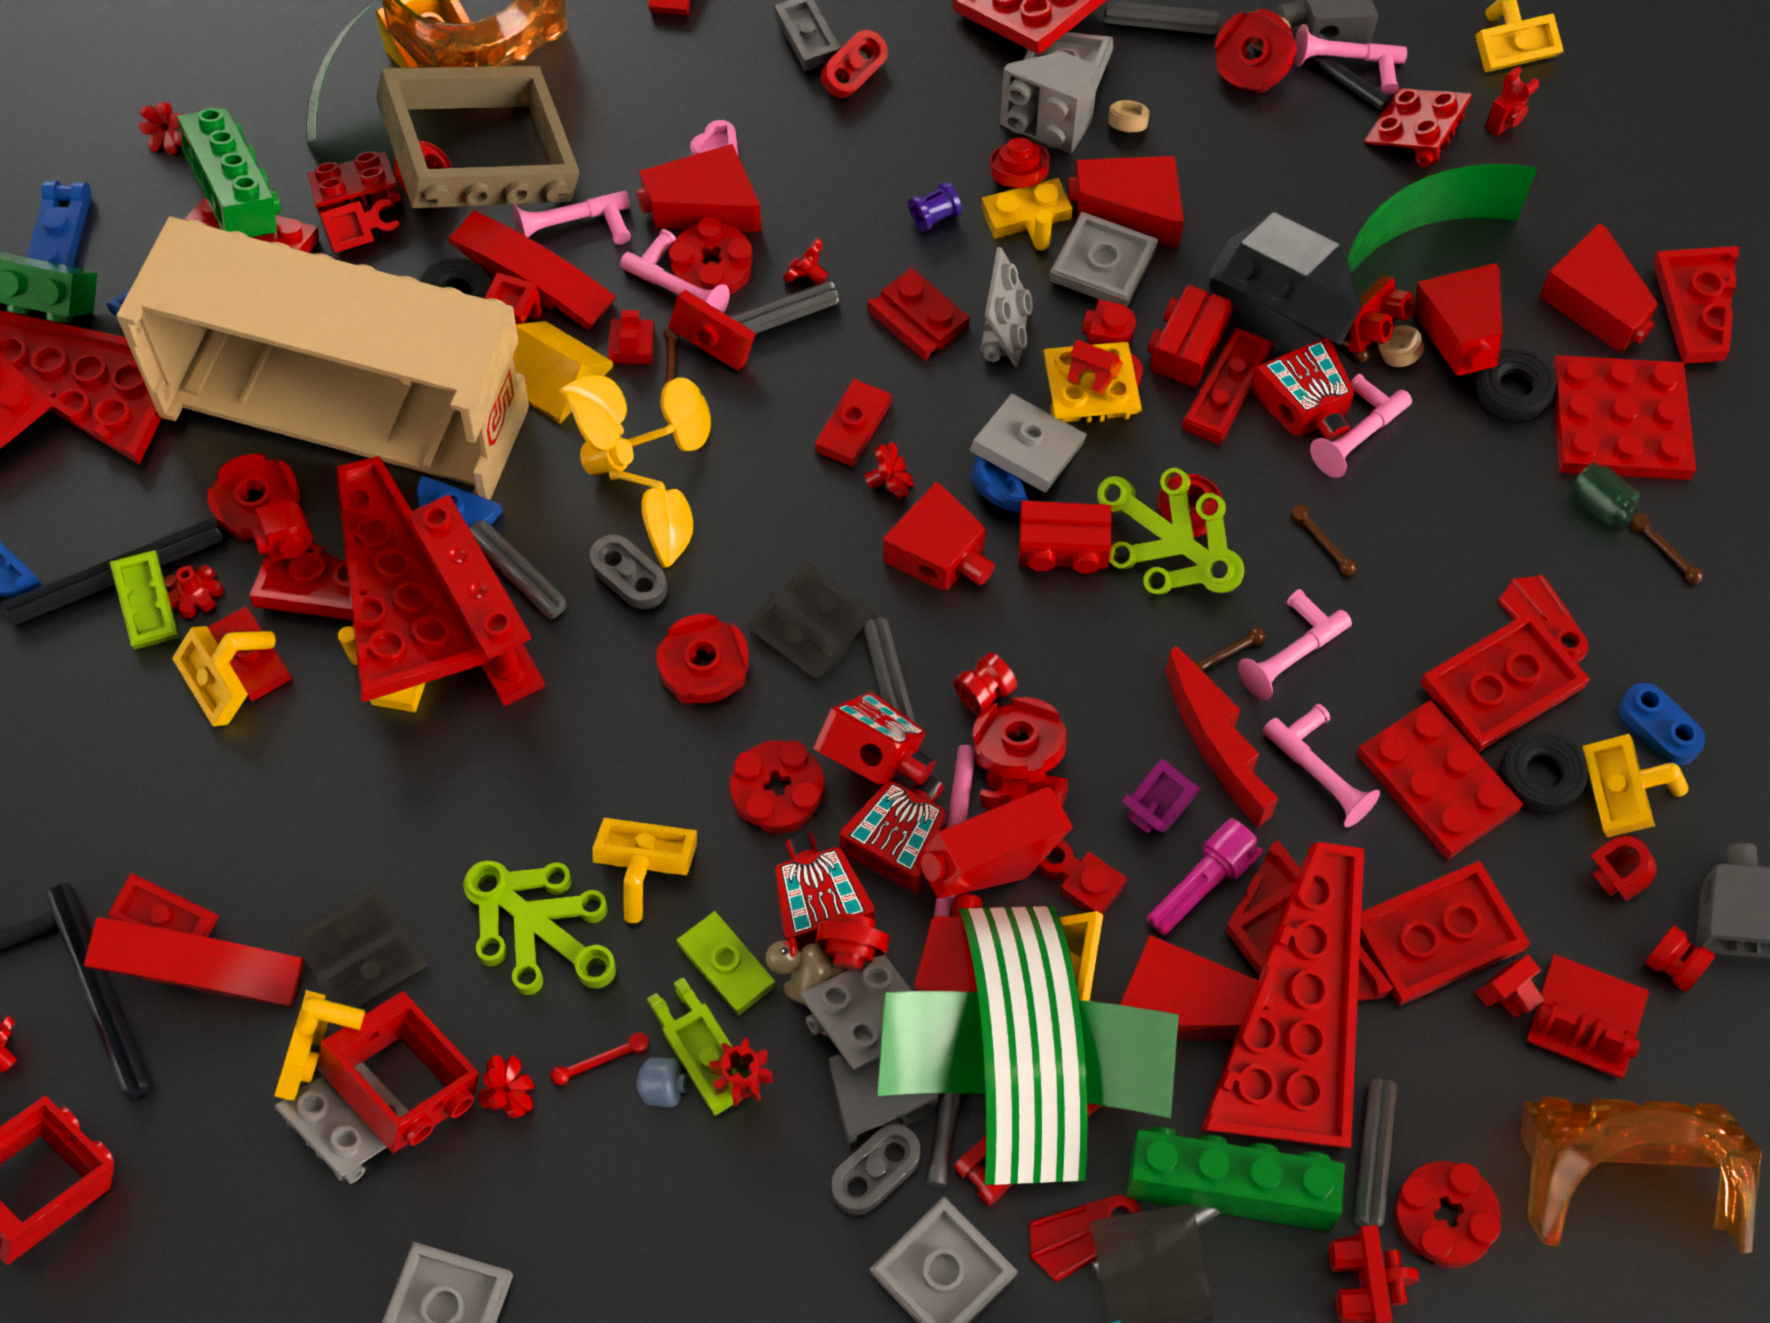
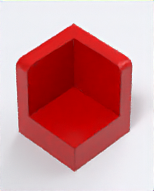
M497 272L484 299L494 298L504 302L506 305L513 306L516 324L525 323L527 317L538 320L542 314V307L537 283Z

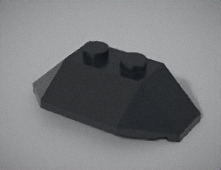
M1275 212L1229 238L1208 275L1223 285L1339 345L1342 344L1362 309L1344 247Z

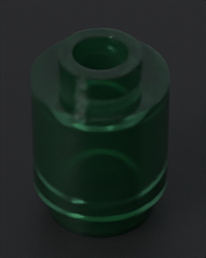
M1593 462L1586 467L1571 486V489L1577 493L1576 499L1607 526H1611L1616 522L1621 526L1624 525L1640 508V505L1636 503L1640 493L1610 467H1601L1597 462Z

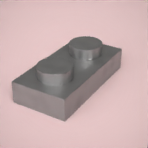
M789 0L774 5L775 18L804 71L825 65L841 49L814 0Z

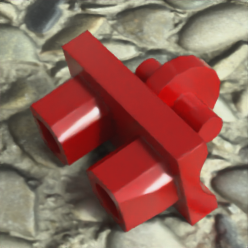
M1382 275L1362 296L1359 295L1362 309L1350 328L1351 341L1348 344L1349 351L1361 353L1371 342L1385 344L1393 334V319L1407 321L1414 314L1415 308L1412 293L1396 290L1394 276Z
M1378 1225L1362 1226L1355 1236L1335 1239L1328 1245L1332 1272L1358 1271L1360 1285L1359 1289H1341L1337 1291L1336 1308L1338 1321L1343 1323H1391L1393 1320L1388 1288L1390 1289L1393 1306L1408 1304L1405 1286L1419 1282L1418 1269L1402 1267L1399 1250L1384 1252L1386 1269L1384 1268Z

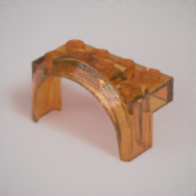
M384 0L382 2L388 32L417 62L418 68L510 66L517 61L527 58L531 52L549 41L556 40L563 32L568 30L565 0H515L508 7L490 17L468 23L454 24L426 19L413 12L400 0Z
M1544 1097L1541 1099V1102L1524 1101L1520 1140L1533 1160L1527 1218L1541 1243L1559 1246L1570 1199L1582 1179L1599 1163L1668 1164L1716 1167L1720 1170L1714 1228L1727 1230L1737 1244L1738 1253L1752 1252L1762 1151L1724 1107L1713 1103H1698L1695 1105V1108H1692L1683 1103L1647 1101L1643 1106H1640L1631 1101L1596 1099L1592 1101V1104L1571 1103L1559 1097Z

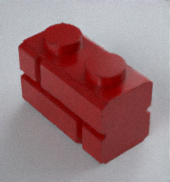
M1192 285L1185 287L1180 299L1172 297L1163 317V321L1167 322L1163 330L1158 328L1154 330L1147 347V352L1152 354L1150 365L1152 372L1168 379L1175 378L1176 382L1191 388L1197 387L1229 325L1233 308L1231 300L1215 294L1208 295L1207 291Z
M1022 500L1019 524L1018 565H1028L1035 571H1048L1053 569L1054 566L1073 567L1075 571L1085 574L1108 568L1111 550V505Z

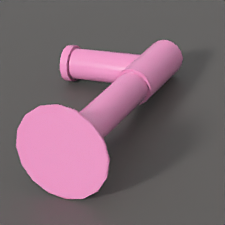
M1302 24L1299 27L1295 38L1298 47L1294 57L1296 66H1301L1305 59L1312 56H1335L1378 62L1381 91L1386 95L1394 94L1398 91L1399 85L1396 81L1394 64L1402 65L1405 63L1407 58V48L1405 46L1325 40L1311 35L1306 24Z
M626 190L546 211H524L519 209L515 203L512 207L517 232L528 238L534 232L548 226L585 217L592 218L604 215L615 244L623 245L631 239V234L627 230L619 212L630 208V200Z
M662 229L659 232V236L642 257L631 252H626L622 256L620 261L621 269L677 295L686 289L724 313L726 311L730 297L727 285L721 284L713 290H705L655 265L676 240L675 236L668 230Z
M1362 374L1356 375L1351 381L1354 392L1373 405L1375 409L1370 412L1368 417L1336 441L1331 442L1323 438L1315 439L1311 444L1310 452L1316 466L1330 477H1342L1347 469L1346 456L1376 430L1384 427L1412 404L1411 396L1407 391L1400 389L1388 397L1364 379Z
M1301 589L1296 590L1288 598L1287 604L1298 611L1313 628L1307 631L1303 637L1266 661L1256 663L1248 658L1241 659L1238 663V672L1244 686L1256 698L1269 700L1273 692L1271 683L1275 677L1314 649H1319L1351 627L1352 620L1348 613L1344 610H1338L1327 617L1304 595L1305 593Z
M1316 704L1311 711L1290 727H1287L1277 717L1271 719L1263 728V733L1295 763H1299L1335 796L1346 814L1344 827H1351L1364 818L1376 804L1380 791L1376 789L1371 792H1362L1355 789L1315 755L1310 747L1302 741L1308 734L1330 720L1327 709L1321 704Z

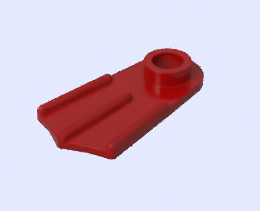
M1544 575L1513 578L1506 591L1498 598L1497 603L1514 620L1532 611L1576 663L1582 661L1589 648L1587 638ZM1561 639H1571L1576 647L1569 648L1565 646Z
M1115 1195L1030 1221L1028 1225L1030 1259L1041 1267L1053 1282L1057 1283L1137 1237L1144 1225L1143 1211L1134 1199L1126 1198L1124 1195ZM1118 1209L1125 1210L1130 1216V1223L1125 1226L1115 1224L1111 1217L1112 1212Z

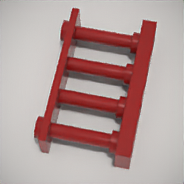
M450 494L407 513L410 522L488 660L492 659V662L483 664L481 667L503 706L505 707L544 688L543 677L523 644L532 639L531 635Z

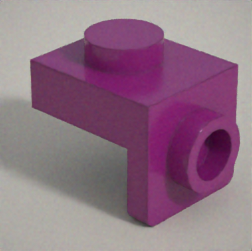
M1161 758L1133 795L1126 794L1122 802L1131 809L1126 816L1142 830L1150 833L1154 827L1158 831L1167 833L1201 788L1165 759Z

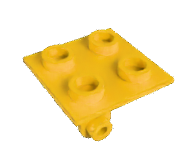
M1128 342L1093 345L1116 354L1123 362L1117 379L1113 378L1102 395L1091 390L1092 384L1095 381L1094 373L1084 374L1078 386L1067 380L1072 360L1070 354L1074 346L1043 349L1052 398L1050 414L1055 419H1060L1065 423L1081 421V417L1085 418L1086 423H1090L1092 416H1097L1098 421L1102 422L1105 415L1106 419L1121 417L1130 419V415L1142 412Z

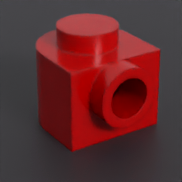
M1098 299L1096 310L1087 309L1082 335L1089 336L1088 344L1091 345L1128 342L1131 349L1136 317L1128 307L1122 304Z
M281 501L255 508L259 527L253 528L251 531L259 555L267 553L271 563L299 557L311 546L313 535L304 513L297 503Z
M1620 836L1614 838L1591 854L1600 867L1592 874L1610 897L1619 891L1627 902L1646 889L1655 879L1657 873L1656 861L1646 845L1635 837Z

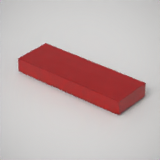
M1235 327L1187 412L1181 429L1221 446L1252 389L1257 366L1267 362L1272 353L1274 343Z

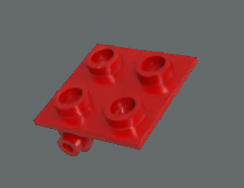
M1398 89L1364 142L1370 145L1414 148L1415 160L1419 166L1427 168L1430 165H1434L1439 160L1440 149L1448 146L1455 134L1456 127L1464 121V111L1472 98V93Z
M364 152L357 155L352 161L341 164L327 162L317 166L314 171L307 172L318 213L346 205L345 200L348 199L350 203H353V198L359 196L362 197L365 210L370 211L366 194L370 195L372 205L381 199H391L392 205L381 208L380 211L394 208V203L402 201L386 152Z
M1553 954L1541 991L1544 1001L1536 1007L1526 1042L1623 1080L1629 1059L1635 1058L1640 1046V1040L1636 1039L1649 990Z

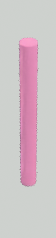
M960 745L958 747L947 828L967 820L976 757L975 748L970 745ZM956 895L941 899L936 898L934 917H952L953 898Z

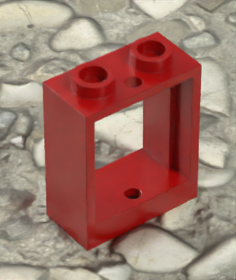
M404 991L366 1013L360 1030L344 1027L321 1041L317 1067L320 1073L392 1154L407 1144L414 1146L422 1142L430 1135L435 1125L447 1117L457 1118L465 1113L475 1100L474 1095L480 1074ZM401 1038L443 1083L445 1088L399 1118L354 1067Z
M46 1095L0 1126V1165L41 1136L82 1179L24 1222H21L0 1200V1259L6 1265H9L111 1188L114 1159L110 1151L100 1141L95 1140L92 1142L80 1130L79 1122L74 1114L65 1106L58 1108Z

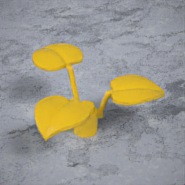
M600 375L584 376L568 382L558 391L570 406L576 424L587 441L582 445L580 451V460L584 470L593 476L609 473L612 481L622 479L651 487V489H647L644 492L642 498L644 524L661 567L671 566L687 547L693 534V516L685 496L678 489L666 491L665 485L661 481L624 472L623 470L633 460V446L666 436L672 432L680 450L694 451L702 447L709 436L711 428V415L704 396L701 394L700 389L687 378L681 377L668 381L662 389L660 405L662 414L669 424L663 428L630 439H623L620 435L624 433V428L620 423L626 417L627 405L618 385L610 378Z

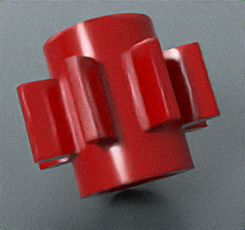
M744 1038L741 1046H734L732 1048L724 1042L721 1044L723 1051L721 1061L709 1062L710 1072L714 1075L722 1076L713 1084L715 1094H722L727 1090L732 1095L734 1106H738L741 1098L752 1096L756 1101H760V1084L772 1083L773 1081L772 1071L760 1068L769 1060L767 1050L764 1049L755 1053L750 1048L748 1038ZM739 1066L743 1071L749 1070L750 1075L743 1078L739 1073L733 1074L732 1069Z

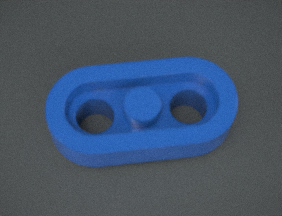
M1649 683L1635 684L1627 690L1619 704L1621 719L1661 759L1667 763H1675L1677 765H1686L1696 759L1705 745L1704 732L1699 724L1661 688ZM1641 700L1648 701L1654 707L1650 708L1645 706ZM1675 732L1682 733L1688 741L1679 739Z

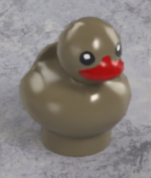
M790 937L788 941L772 943L766 952V963L774 973H791V979L784 983L783 989L789 998L803 1005H806V1003L800 996L802 992L844 973V969L833 965L834 958H830V956L825 954L823 946L816 943H808L799 951L794 937Z

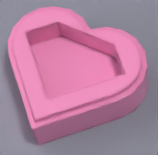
M716 120L709 123L705 128V133L697 135L691 141V156L732 143L738 155L734 126L725 120Z

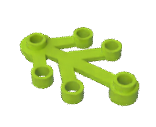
M1169 468L1162 474L1160 479L1162 489L1169 495L1173 524L1138 500L1134 486L1126 479L1112 476L1106 478L1099 485L1097 498L1100 504L1111 505L1112 513L1125 512L1162 539L1135 545L1123 541L1116 542L1111 546L1109 561L1113 566L1120 569H1130L1139 562L1185 555L1197 564V566L1170 572L1160 567L1149 569L1144 575L1143 583L1150 593L1164 595L1172 588L1201 583L1213 592L1227 593L1240 585L1244 577V564L1240 556L1227 547L1223 521L1226 504L1221 497L1213 493H1206L1196 503L1198 515L1206 520L1208 550L1194 540L1187 494L1190 487V478L1181 469ZM1180 474L1182 485L1176 490H1171L1168 485L1170 477ZM1118 486L1121 490V495L1118 500L1110 502L1107 496L1108 491L1111 487ZM1215 499L1218 502V510L1215 514L1208 516L1204 512V505L1207 501ZM1121 548H1128L1130 552L1129 560L1120 564L1116 558L1117 552ZM1219 562H1225L1228 567V572L1223 578H1216L1213 573L1214 566ZM1157 573H1162L1165 576V584L1160 589H1154L1152 586V578Z
M481 861L473 865L467 872L463 887L468 900L479 907L480 938L476 943V953L484 965L497 966L507 956V947L503 938L499 936L500 906L514 917L516 967L512 972V981L519 993L532 995L537 993L543 985V975L536 964L535 935L575 965L578 978L583 985L598 989L607 986L614 979L616 964L609 949L601 945L585 947L551 921V919L581 916L583 920L589 923L601 921L607 915L608 906L605 896L600 891L588 890L580 896L526 901L515 891L544 887L552 895L566 893L572 884L568 867L563 863L553 862L545 868L509 872L499 862ZM555 873H561L565 875V878L559 884H551L548 882L550 876ZM486 881L497 882L496 887L491 891L484 892L480 890L482 884ZM595 900L601 903L597 911L588 912L584 910L585 905L590 901ZM489 944H498L500 949L495 955L487 956L483 954L485 947ZM601 964L606 967L604 973L598 977L588 974L589 969L593 965ZM524 973H535L536 978L531 984L525 985L519 982L520 977Z

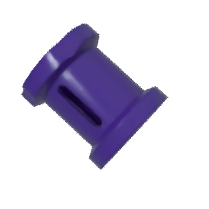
M947 181L940 183L937 190L922 197L915 196L908 200L909 212L915 225L922 232L931 229L932 224L948 216L956 218L962 213L959 196L953 186Z

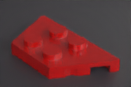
M1279 840L1272 843L1267 856L1258 872L1254 875L1244 897L1235 909L1225 929L1259 976L1301 871ZM1360 945L1358 1001L1385 998L1390 995L1393 986Z

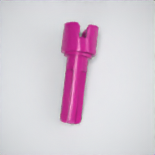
M1232 818L1228 819L1202 845L1204 858L1147 916V921L1151 927L1161 935L1167 934L1224 878L1238 879L1264 851L1261 847H1254L1257 837L1239 821Z

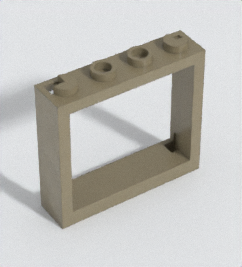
M540 66L381 69L376 100L412 208L572 201L580 172ZM529 107L550 165L428 169L408 110Z

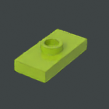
M153 550L110 561L132 648L136 650L180 638L156 551Z
M713 911L677 939L678 947L737 1017L776 987L775 980L716 911Z

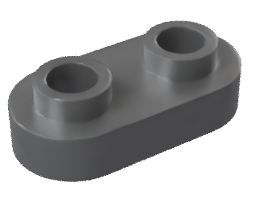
M606 535L592 545L590 561L593 572L629 605L637 609H650L659 605L664 600L667 594V583L663 570L628 539L620 535ZM611 560L621 561L616 566L607 565ZM644 586L652 588L650 591L645 593L638 592V590Z
M892 1124L884 1126L836 1169L832 1177V1195L838 1207L853 1215L868 1213L915 1171L920 1160V1143L915 1133L903 1125ZM891 1148H899L903 1151L904 1157L898 1162H891L886 1158L885 1153ZM854 1182H861L867 1187V1191L864 1195L855 1197L848 1192V1187Z

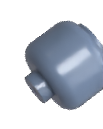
M652 1057L647 1059L639 1069L636 1084L637 1092L642 1102L647 1105L671 1108L679 1103L681 1093L689 1092L691 1078L688 1073H685V1069L678 1058Z

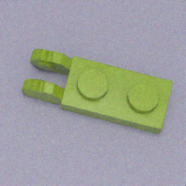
M682 977L674 982L675 993L681 1003L686 1006L689 1013L674 1020L666 1002L657 993L648 997L647 1001L662 1026L666 1040L713 1116H716L734 1104L732 1095L727 1090L722 1094H715L713 1084L722 1076L714 1075L710 1072L709 1062L721 1061L723 1056L721 1044L725 1042L730 1048L733 1046L707 1005L700 1003L690 985ZM739 1066L732 1069L733 1074L739 1073L743 1078L750 1075L748 1070L743 1071Z

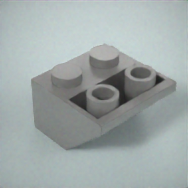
M1063 51L1008 63L1003 70L1000 125L1009 128L1013 132L1041 141L1049 147L1072 154L1093 120L1099 66Z

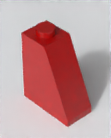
M733 143L639 171L641 188L635 190L637 201L643 214L649 212L655 228L688 229L697 225L703 218L714 217L722 224L735 227L741 232L755 233L762 231L760 203Z
M1175 156L1076 160L1075 177H1068L1067 195L1069 202H1075L1077 219L1081 212H1085L1157 238L1158 244L1170 248L1179 247L1184 219Z
M1601 223L1549 271L1539 295L1541 299L1620 354L1633 341L1638 345L1643 342L1655 325L1650 319L1658 303L1608 229Z
M1493 263L1417 282L1415 312L1413 316L1455 374L1460 376L1496 367L1502 338L1500 269L1498 265Z
M1047 787L939 831L916 859L937 898L941 899L1027 879L1073 826L1051 787Z
M1150 935L1120 1005L1178 1014L1177 1041H1235L1258 980Z

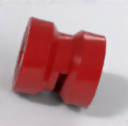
M991 652L977 662V668L973 671H963L953 679V687L958 697L977 716L988 706L993 705V701L997 697L1006 698L1018 688L1016 678L1009 666L998 655Z
M1673 925L1644 963L1656 972L1664 971L1672 977L1673 985L1687 993L1716 955L1704 946L1693 945L1687 940V934Z

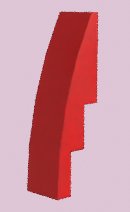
M475 210L470 213L448 239L452 246L475 263L481 265L494 278L498 272L537 283L542 306L550 312H553L557 307L588 332L610 307L616 297L587 274L546 247Z
M1176 646L1170 650L1165 673L1179 713L1200 754L1218 781L1258 828L1272 817L1278 797L1253 772L1259 753L1235 729L1240 709Z
M101 917L96 918L84 961V966L94 970L136 976L146 981L193 988L198 992L293 1007L304 964V959L297 956Z

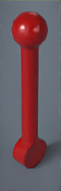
M635 1033L626 1044L566 1068L556 1066L550 1072V1080L555 1085H564L569 1077L630 1052L638 1055L644 1054L649 1049L648 1037L644 1033Z

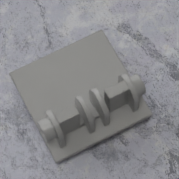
M997 247L985 312L987 321L984 325L985 331L983 332L980 350L987 361L996 362L1000 357L1008 356L1014 367H1019L1021 351L1027 345L1025 327L1027 316L1032 313L1033 301L1030 291L1024 289L1018 278L1016 266L1009 262L1003 249Z
M886 956L875 957L872 963H863L862 970H848L802 992L800 996L812 1012V1015L806 1018L810 1031L814 1035L819 1033L829 1035L852 1069L856 1071L880 1058L885 992L912 990Z
M363 1062L354 1067L399 1118L409 1112ZM324 1076L298 1090L294 1101L284 1099L275 1105V1109L287 1120V1125L290 1128H294L306 1141V1145L310 1149L315 1150L316 1156L321 1160L323 1159L329 1165L340 1181L346 1179L350 1184L356 1182L365 1172V1168L361 1164L386 1148L383 1142Z

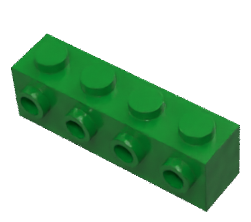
M206 108L197 113L177 116L182 151L220 229L228 232L239 231L249 237L276 233L275 215L281 214L279 197L275 189L269 190L268 178L264 167H257L254 148L252 144L246 145L241 123H234L227 108Z
M0 252V303L6 304V311L33 314V310L46 312L45 319L70 323L74 316L94 314L98 272Z
M1150 1127L1147 1131L1139 1129L1137 1131L1131 1151L1126 1198L1181 1208H1188L1190 1206L1208 1207L1221 1212L1220 1214L1331 1232L1342 1214L1345 1163L1331 1161L1328 1155L1319 1152H1304L1298 1156L1280 1153L1277 1147L1269 1144L1256 1143L1249 1145V1147L1228 1144L1225 1138L1215 1135H1202L1194 1139L1177 1136V1132L1169 1128Z

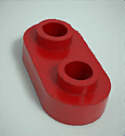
M871 30L857 32L823 67L821 81L824 88L831 95L838 98H846L854 94L885 62L888 49L884 39L878 33ZM859 51L866 53L868 59H864ZM835 75L842 77L844 84L839 82Z

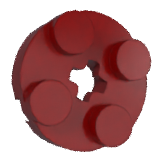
M1257 9L1258 11H1251L1246 14L1243 11L1231 17L1221 28L1215 43V50H1217L1216 65L1222 77L1235 88L1243 91L1263 93L1285 77L1293 64L1298 47L1292 30L1276 13L1267 9ZM1262 41L1264 43L1262 55L1259 58L1255 57L1252 60H1248L1247 58L1250 55L1246 49L1250 43L1258 45Z
M707 217L701 219L697 225L684 230L669 248L672 275L702 289L713 290L716 286L723 284L727 285L730 295L739 291L751 277L753 260L751 243L741 231L730 225L722 224L717 218ZM707 256H717L720 261L717 264L712 261L707 264L703 263L704 258Z
M247 454L227 462L216 473L218 479L214 483L213 488L211 489L209 486L208 504L218 524L230 532L235 539L248 541L253 538L251 529L259 527L255 508L281 501H291L299 504L300 488L294 473L285 462L277 459L278 462L265 459L264 454ZM256 489L259 494L264 493L257 501H245L249 498L248 492Z
M695 614L678 620L667 630L668 635L662 644L659 643L657 649V665L662 682L668 690L675 694L677 700L681 703L716 702L728 697L744 686L749 667L748 645L743 633L731 622V626H729L725 622L718 621L717 616ZM699 651H705L707 656L715 655V659L710 661V664L707 666L692 663L697 659L696 653Z
M1030 697L1012 698V705H1005L998 708L997 703L988 706L980 713L973 726L976 763L979 767L1004 778L1020 779L1028 784L1042 781L1045 778L1046 772L1053 769L1062 760L1067 749V732L1065 725L1060 721V713L1047 702ZM1021 734L1028 735V740L1022 742L1010 739L1011 737L1018 738Z
M769 741L758 744L747 752L741 753L734 762V770L730 778L732 803L740 818L746 823L749 821L753 825L760 826L761 831L771 834H783L800 829L813 818V813L818 809L819 804L821 805L824 798V776L821 766L816 758L807 751L806 746L799 741ZM780 778L789 783V785L784 787L783 795L776 796L773 790L764 789L766 785L770 784V780Z
M1436 1161L1425 1164L1413 1171L1399 1189L1398 1198L1395 1201L1393 1210L1394 1223L1399 1237L1416 1256L1420 1254L1425 1259L1435 1262L1433 1265L1450 1269L1470 1265L1480 1259L1500 1235L1501 1211L1498 1199L1488 1182L1481 1177L1479 1171L1471 1164H1457L1450 1161ZM1440 1202H1447L1451 1207H1456L1459 1212V1216L1455 1219L1457 1226L1450 1227L1446 1220L1436 1219L1434 1213L1441 1208Z

